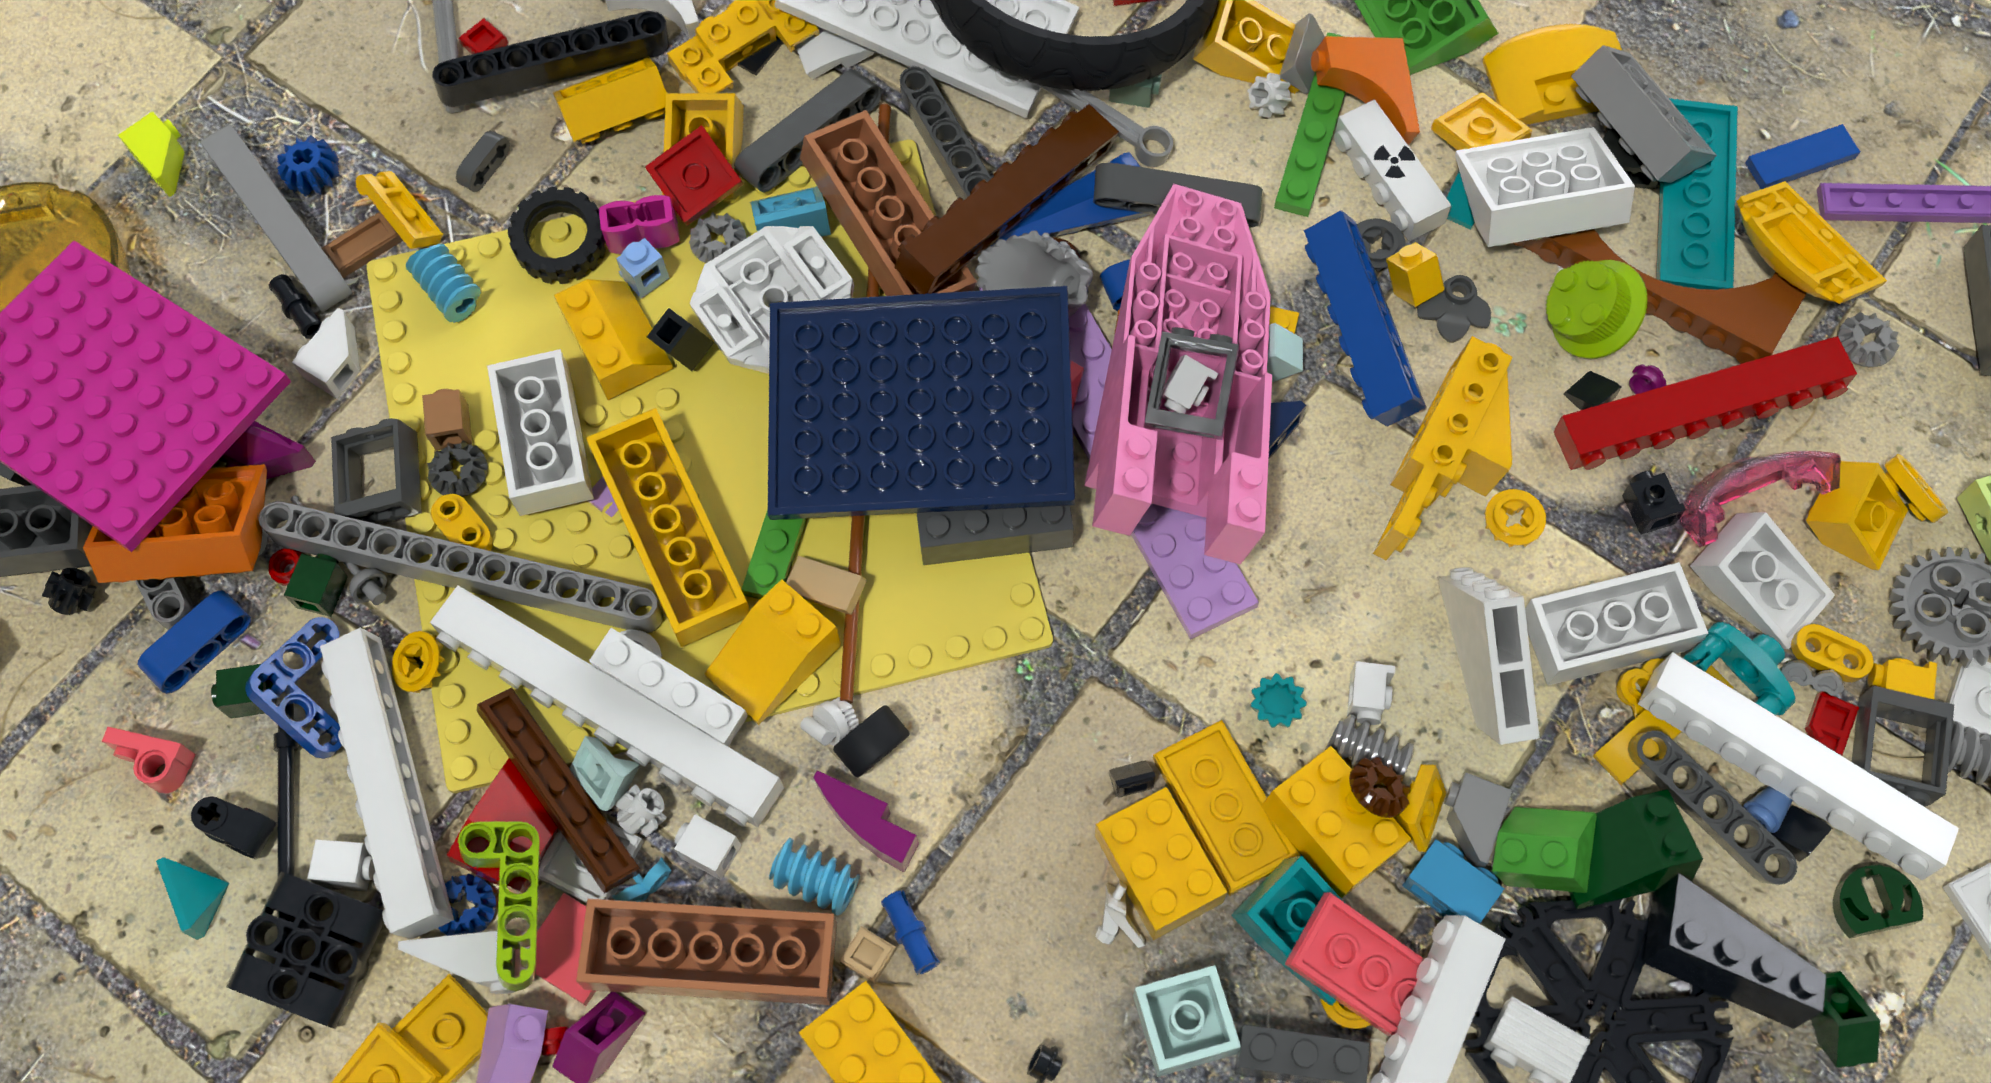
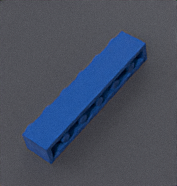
M1340 210L1304 230L1308 244L1305 245V250L1310 260L1317 265L1319 274L1316 275L1317 283L1323 293L1328 295L1331 303L1327 306L1328 313L1333 322L1339 325L1342 333L1339 336L1340 345L1345 354L1351 357L1354 367L1350 368L1353 380L1358 387H1362L1365 399L1362 400L1363 408L1370 419H1375L1388 427L1425 409L1426 405L1356 221Z

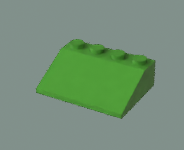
M1354 0L1375 38H1403L1410 75L1470 53L1499 34L1479 0Z

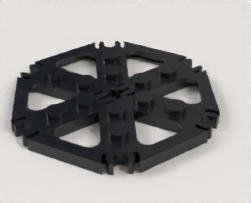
M1623 899L1576 909L1573 900L1530 902L1526 907L1522 906L1516 911L1523 921L1521 928L1514 927L1506 917L1500 922L1501 930L1498 925L1493 930L1494 933L1505 938V942L1475 1012L1477 1017H1473L1470 1025L1476 1029L1477 1038L1475 1040H1465L1462 1047L1468 1050L1480 1047L1482 1052L1476 1054L1466 1053L1465 1057L1484 1083H1506L1497 1070L1496 1061L1490 1056L1492 1051L1484 1047L1502 1008H1492L1487 1002L1486 994L1500 960L1506 956L1514 957L1522 964L1552 1004L1531 1007L1575 1032L1577 1030L1580 1031L1579 1034L1589 1039L1591 1035L1589 1033L1591 1026L1585 1023V1018L1592 1019L1600 1012L1603 1006L1599 1017H1601L1600 1025L1606 1028L1605 1032L1600 1031L1590 1039V1043L1570 1083H1598L1602 1072L1610 1083H1667L1639 1045L1682 1042L1696 1044L1703 1054L1694 1083H1717L1734 1037L1726 1039L1715 1036V1034L1723 1035L1733 1030V1025L1717 1023L1714 1013L1715 1011L1729 1008V1004L1725 1001L1711 1003L1708 998L1721 997L1690 984V994L1688 997L1630 1001L1644 965L1643 960L1650 917L1649 910L1644 920L1635 918L1633 908L1636 901L1631 899L1622 908L1621 914L1619 909ZM1595 918L1605 925L1606 936L1589 979L1550 930L1553 922L1558 920ZM1590 1000L1591 1004L1589 1008H1587V1003Z

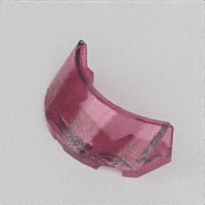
M1795 451L1756 455L1729 463L1707 475L1693 488L1684 502L1686 510L1680 517V524L1696 544L1702 547L1718 539L1716 522L1719 524L1725 519V511L1720 505L1776 481L1784 479L1793 490L1802 488V483L1816 485V490L1821 494L1840 488V455L1822 451Z

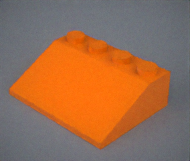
M265 464L210 468L132 552L92 526L83 549L98 583H123L133 580H161L172 577H199L210 574H237L253 571L262 543L263 528L259 523V515L265 503L267 476Z

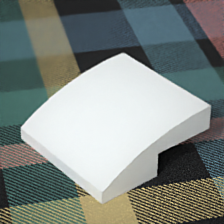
M818 27V36L814 37L812 35L795 46L804 70L812 80L839 64L849 69L876 53Z

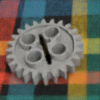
M1947 547L1943 557H1941L1937 551L1932 549L1927 556V560L1917 555L1912 565H1904L1901 572L1902 576L1897 575L1893 583L1895 589H1892L1889 600L1894 602L1891 605L1889 614L1899 616L1893 625L1894 629H1907L1902 638L1903 642L1913 639L1918 642L1914 652L1918 653L1927 648L1931 650L1929 655L1930 661L1933 662L1940 654L1945 656L1946 666L1949 667L1955 658H1960L1964 668H1968L1973 657L1981 666L1986 664L1989 655L1991 656V622H1989V618L1991 619V603L1983 602L1977 597L1984 596L1991 601V564L1988 566L1984 563L1985 553H1981L1976 559L1970 558L1968 548H1964L1960 556H1955L1952 548ZM1938 580L1948 581L1953 587L1944 586ZM1923 610L1934 612L1938 618L1927 616ZM1962 627H1970L1977 634H1969Z

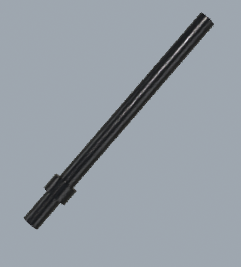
M293 703L285 706V713L292 721H294ZM279 725L278 732L274 734L273 750L278 752L277 879L281 872L294 876V752L298 750V743ZM277 911V917L294 923V917Z

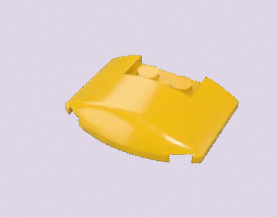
M1557 24L1526 31L1502 42L1491 53L1488 52L1483 57L1482 62L1496 102L1525 125L1599 111L1593 102H1586L1577 93L1576 88L1579 85L1571 75L1602 45L1621 51L1622 49L1616 33L1613 31L1585 24Z
M1786 181L1741 196L1736 201L1743 226L1754 248L1777 274L1798 289L1815 297L1841 304L1879 288L1887 282Z

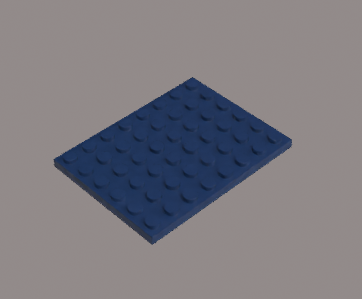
M1067 286L770 303L767 513L770 520L1076 505Z

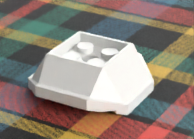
M766 226L704 265L696 292L693 293L689 304L730 364L769 374L770 303L777 301L793 302L852 298L854 283L851 276L813 226H799V228Z

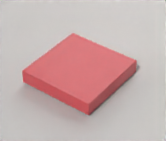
M563 893L537 931L535 975L587 1006L596 991L584 990L576 982L586 906Z

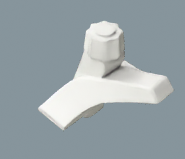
M1121 881L1117 887L1107 883L1103 922L1095 936L1101 942L1109 945L1116 938L1119 926L1138 948L1145 946L1143 936L1138 932L1127 915L1125 900L1127 885Z

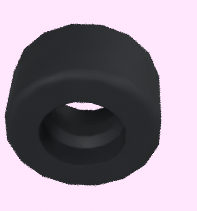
M884 705L834 746L833 750L855 777H860L903 742L910 733L887 705Z

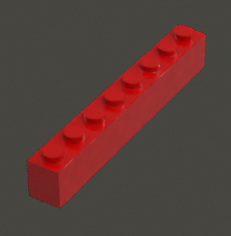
M1836 336L1563 415L1553 432L1570 470L1580 467L1589 470L1602 465L1611 458L1618 456L1622 460L1631 458L1645 448L1652 446L1654 449L1665 448L1674 443L1676 439L1686 436L1689 439H1696L1717 427L1722 426L1723 429H1730L1751 417L1757 416L1758 419H1764L1774 415L1779 409L1789 406L1792 409H1799L1810 404L1816 398L1823 396L1826 399L1836 398L1848 390L1847 386L1855 378L1857 372L1839 337Z

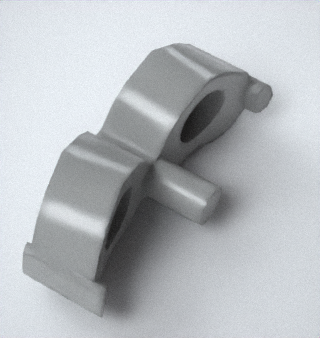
M1792 660L1782 666L1781 672L1788 682L1795 681L1800 686L1810 684L1816 691H1824L1832 696L1844 691L1845 683L1842 677L1833 669L1823 670L1819 673L1812 672L1811 667L1804 660Z

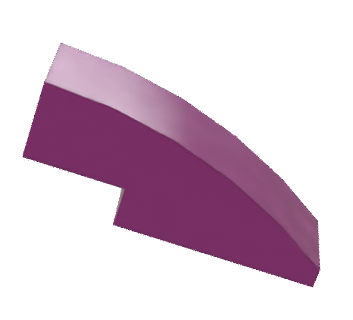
M817 770L813 777L816 786L826 804L843 827L861 845L878 858L905 873L919 845L917 835L887 821L891 814L888 803Z

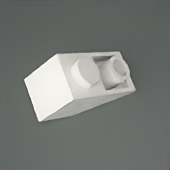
M337 308L330 317H327L321 323L318 332L307 344L299 349L296 358L292 361L305 380L336 399L339 398L360 372L355 327L340 308Z

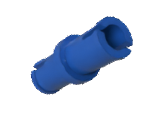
M896 891L885 897L881 904L896 930L894 937L898 944H903L916 974L921 975L937 967L940 961L924 934L927 929L922 920H917L905 892Z

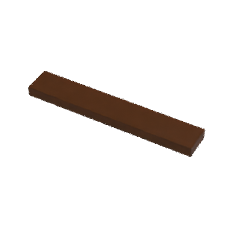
M511 687L477 704V713L605 894L637 876L640 867Z

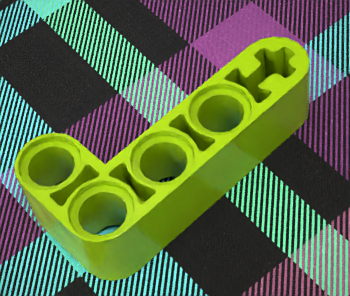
M526 822L470 823L462 829L458 838L462 859L472 867L500 868L496 954L498 980L508 990H524L533 982L536 973L540 853L538 832L532 825ZM474 837H484L490 842L489 847L481 853L469 851L467 844ZM526 837L532 842V846L526 852H514L509 848V844L514 838ZM515 877H524L531 883L528 891L522 894L510 892L507 886ZM514 918H523L528 921L530 926L523 935L513 936L506 931L508 922ZM512 948L521 949V965L524 968H528L521 970L520 977L517 978L511 977L510 970L505 969L512 967Z

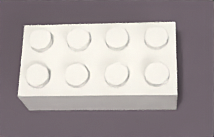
M561 349L487 365L509 499L519 515L523 516L594 499L570 368Z
M1680 562L1533 598L1525 608L1528 635L1547 686L1668 656L1672 652L1676 654L1692 650L1708 635L1707 628Z

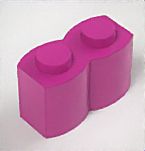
M647 196L635 203L630 201H614L599 208L601 231L611 253L622 254L630 243L639 242L643 238H646L654 248L669 247L680 241L677 217L671 198L668 196Z

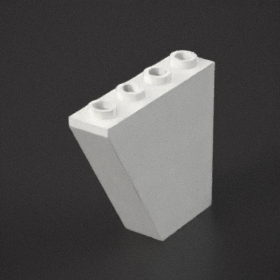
M1471 567L1450 570L1449 576L1438 577L1439 586L1476 727L1500 745L1539 739L1524 596L1510 590L1509 586L1497 583V580L1485 577L1483 573L1473 571Z

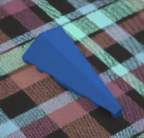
M1130 152L1123 153L1108 162L1141 167ZM1094 170L1059 190L1000 239L1007 240L1013 235L1018 237L1034 230L1040 236L1043 233H1048L1050 237L1077 233L1085 228L1147 217L1150 214L1094 204Z

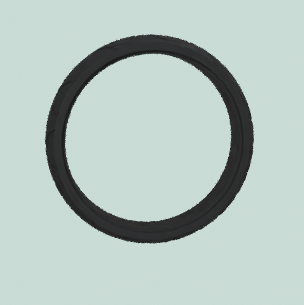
M931 0L943 24L963 46L965 45L967 50L990 66L1002 72L1005 71L1008 75L1024 81L1028 80L1034 84L1064 90L1079 89V91L1118 89L1141 83L1146 79L1149 80L1165 72L1195 48L1199 40L1204 36L1219 1L1186 0L1183 6L1173 15L1150 28L1138 32L1115 36H1078L1058 33L1025 23L1004 13L986 0Z

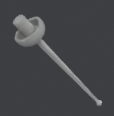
M298 496L291 497L292 503L303 506ZM319 529L317 531L321 534L324 529ZM343 562L354 575L350 582L349 591L356 602L371 601L374 605H379L386 599V594L383 590L387 584V578L381 571L374 568L360 570L355 564Z

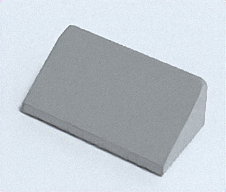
M1311 13L1296 22L1280 72V78L1305 94L1309 93L1315 74L1311 67L1312 53L1325 38L1315 17Z

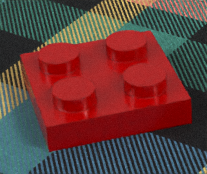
M702 125L645 166L663 194L671 198L673 208L687 226L745 185Z

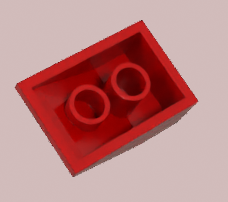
M510 758L507 759L462 827L463 829L468 824L474 822L529 823L536 829L539 836V864L559 830ZM458 834L447 853L450 862L499 886L500 868H477L464 862L460 854ZM522 836L514 838L509 844V848L517 853L526 852L532 846V842ZM474 837L468 842L467 849L473 853H481L489 847L490 842L484 837ZM515 877L508 883L507 888L514 894H522L526 892L530 881L524 877Z

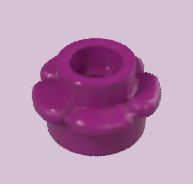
M1644 364L1637 365L1633 369L1634 375L1629 381L1630 388L1635 394L1660 388L1667 384L1662 371L1658 367L1653 365L1645 366Z

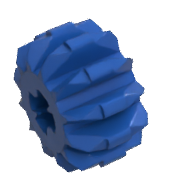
M310 135L303 142L296 137V144L293 146L284 144V151L286 153L277 155L279 163L277 169L281 179L285 181L290 190L293 192L300 191L306 197L312 190L321 195V188L324 186L333 187L332 178L340 176L337 167L339 165V158L324 139L317 141L316 138Z

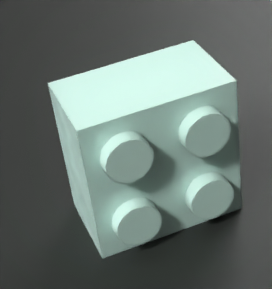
M1215 965L1135 987L1133 998L1157 1077L1237 1055L1241 1045Z

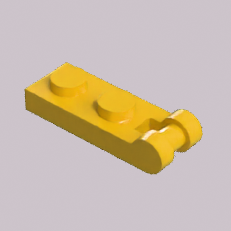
M392 171L379 172L376 176L372 174L357 176L356 188L359 194L370 198L410 249L440 243L443 233Z

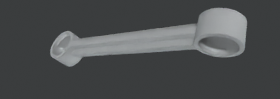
M1039 85L1078 111L1090 104L1119 131L1117 136L1135 146V155L1142 164L1149 167H1158L1167 161L1173 147V138L1166 129L1159 126L1143 128L1087 91H1079V89L1064 90ZM1156 140L1163 145L1165 152L1152 153L1144 147L1143 141Z

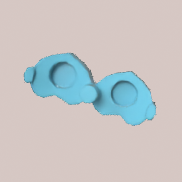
M661 857L659 862L649 870L644 879L638 874L633 877L637 884L625 888L617 895H612L611 897L618 901L642 902L667 881L672 870Z

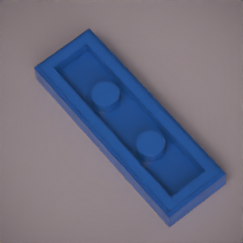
M1841 124L1751 155L1747 158L1745 164L1760 189H1764L1856 159L1860 150L1845 126Z

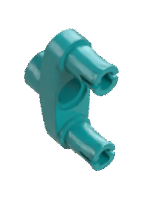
M1717 622L1707 630L1708 635L1691 652L1684 656V659L1691 664L1699 660L1694 666L1704 672L1720 657L1735 675L1758 697L1755 703L1774 715H1783L1795 703V693L1783 673L1777 667L1785 658L1784 649L1778 641L1769 635L1759 634L1751 640L1730 624Z

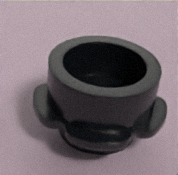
M1041 1043L1035 1050L1028 1065L1027 1074L1037 1079L1036 1083H1044L1046 1079L1052 1082L1056 1078L1063 1061L1062 1058L1057 1056L1058 1047L1050 1048Z

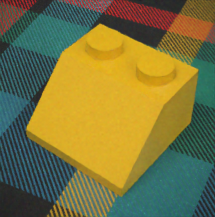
M1836 461L1829 476L1825 479L1823 488L1814 505L1809 510L1806 522L1821 544L1872 570H1879L1908 512V508L1879 463Z

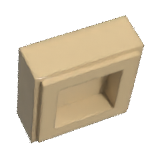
M861 926L840 959V963L871 983L876 984L895 953L896 947Z

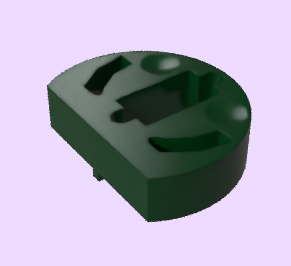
M1881 865L1861 867L1842 879L1834 892V916L1841 930L1849 938L1914 925L1923 920V904L1916 887L1906 876L1890 867ZM1865 877L1866 879L1873 878L1885 910L1882 914L1880 912H1873L1862 883V879ZM1905 900L1903 912H1901V907L1903 905V901Z

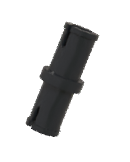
M286 274L277 275L270 281L269 289L282 304L281 310L284 315L295 322L303 337L312 339L318 332L322 322L312 311L310 300L305 294L299 293L290 277Z

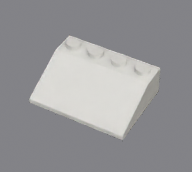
M1594 127L1457 150L1455 153L1476 227L1488 247L1504 246L1509 243L1527 240H1539L1544 237L1561 234H1574L1578 231L1601 227L1608 228L1613 225L1630 222L1635 185Z

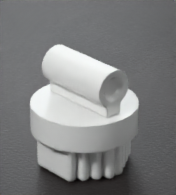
M840 697L832 701H825L815 706L813 717H805L801 721L800 727L822 745L830 744L835 746L859 725V720L856 718L857 715L854 713L852 705L847 701H840Z

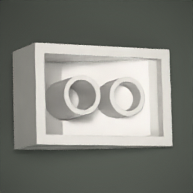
M1766 512L1737 513L1690 565L1715 596L1762 633L1773 637L1780 643L1783 649L1791 647L1793 636L1804 626L1811 624L1835 596Z

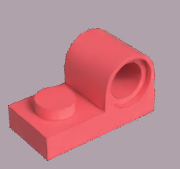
M107 727L102 742L115 750L113 754L115 757L134 762L133 770L138 780L159 793H171L183 784L196 755L181 743ZM165 764L164 771L159 776L154 777L156 770Z

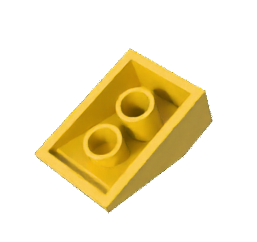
M1219 0L1214 16L1204 36L1196 45L1193 60L1221 76L1250 83L1256 82V76L1267 78L1268 73L1280 75L1295 24L1255 0ZM1290 84L1288 88L1290 93L1295 94L1299 91V89Z
M666 93L664 152L702 125L734 169L743 140L744 105L735 93ZM733 193L725 199H733Z
M780 580L752 607L704 675L732 702L745 709L747 715L759 725L841 647L837 627L785 581Z

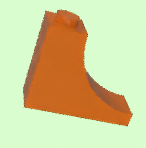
M1325 36L1317 49L1313 51L1311 57V67L1316 72L1317 84L1346 91L1359 98L1365 104L1375 99L1404 141L1409 145L1420 133L1403 38Z

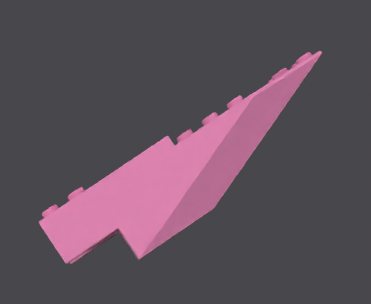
M1173 184L1130 258L1084 485L1096 489L1093 527L1130 536L1151 504L1205 517L1204 555L1241 564L1265 534L1272 374L1267 373L1271 295L1242 204L1239 202ZM1173 327L1184 328L1194 331V337L1209 339L1210 334H1219L1233 338L1232 344L1239 345L1222 440L1146 426V412L1162 331L1171 333ZM1171 348L1165 384L1183 355H1187L1219 373L1215 380L1205 381L1204 385L1209 387L1200 405L1196 407L1192 404L1190 410H1187L1185 413L1215 419L1227 358ZM1162 398L1160 410L1171 411L1164 406L1167 400Z

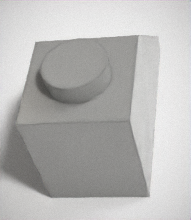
M1465 773L1458 784L1452 782L1444 802L1445 805L1450 806L1446 819L1467 861L1475 868H1485L1489 862L1512 790Z

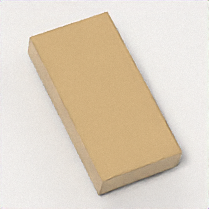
M798 556L786 583L807 601L852 615L867 580L860 575Z

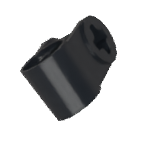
M213 796L199 800L191 812L193 825L204 832L207 837L255 860L258 859L277 825L274 820L248 808H241ZM213 817L219 818L218 821L211 820V819H212Z

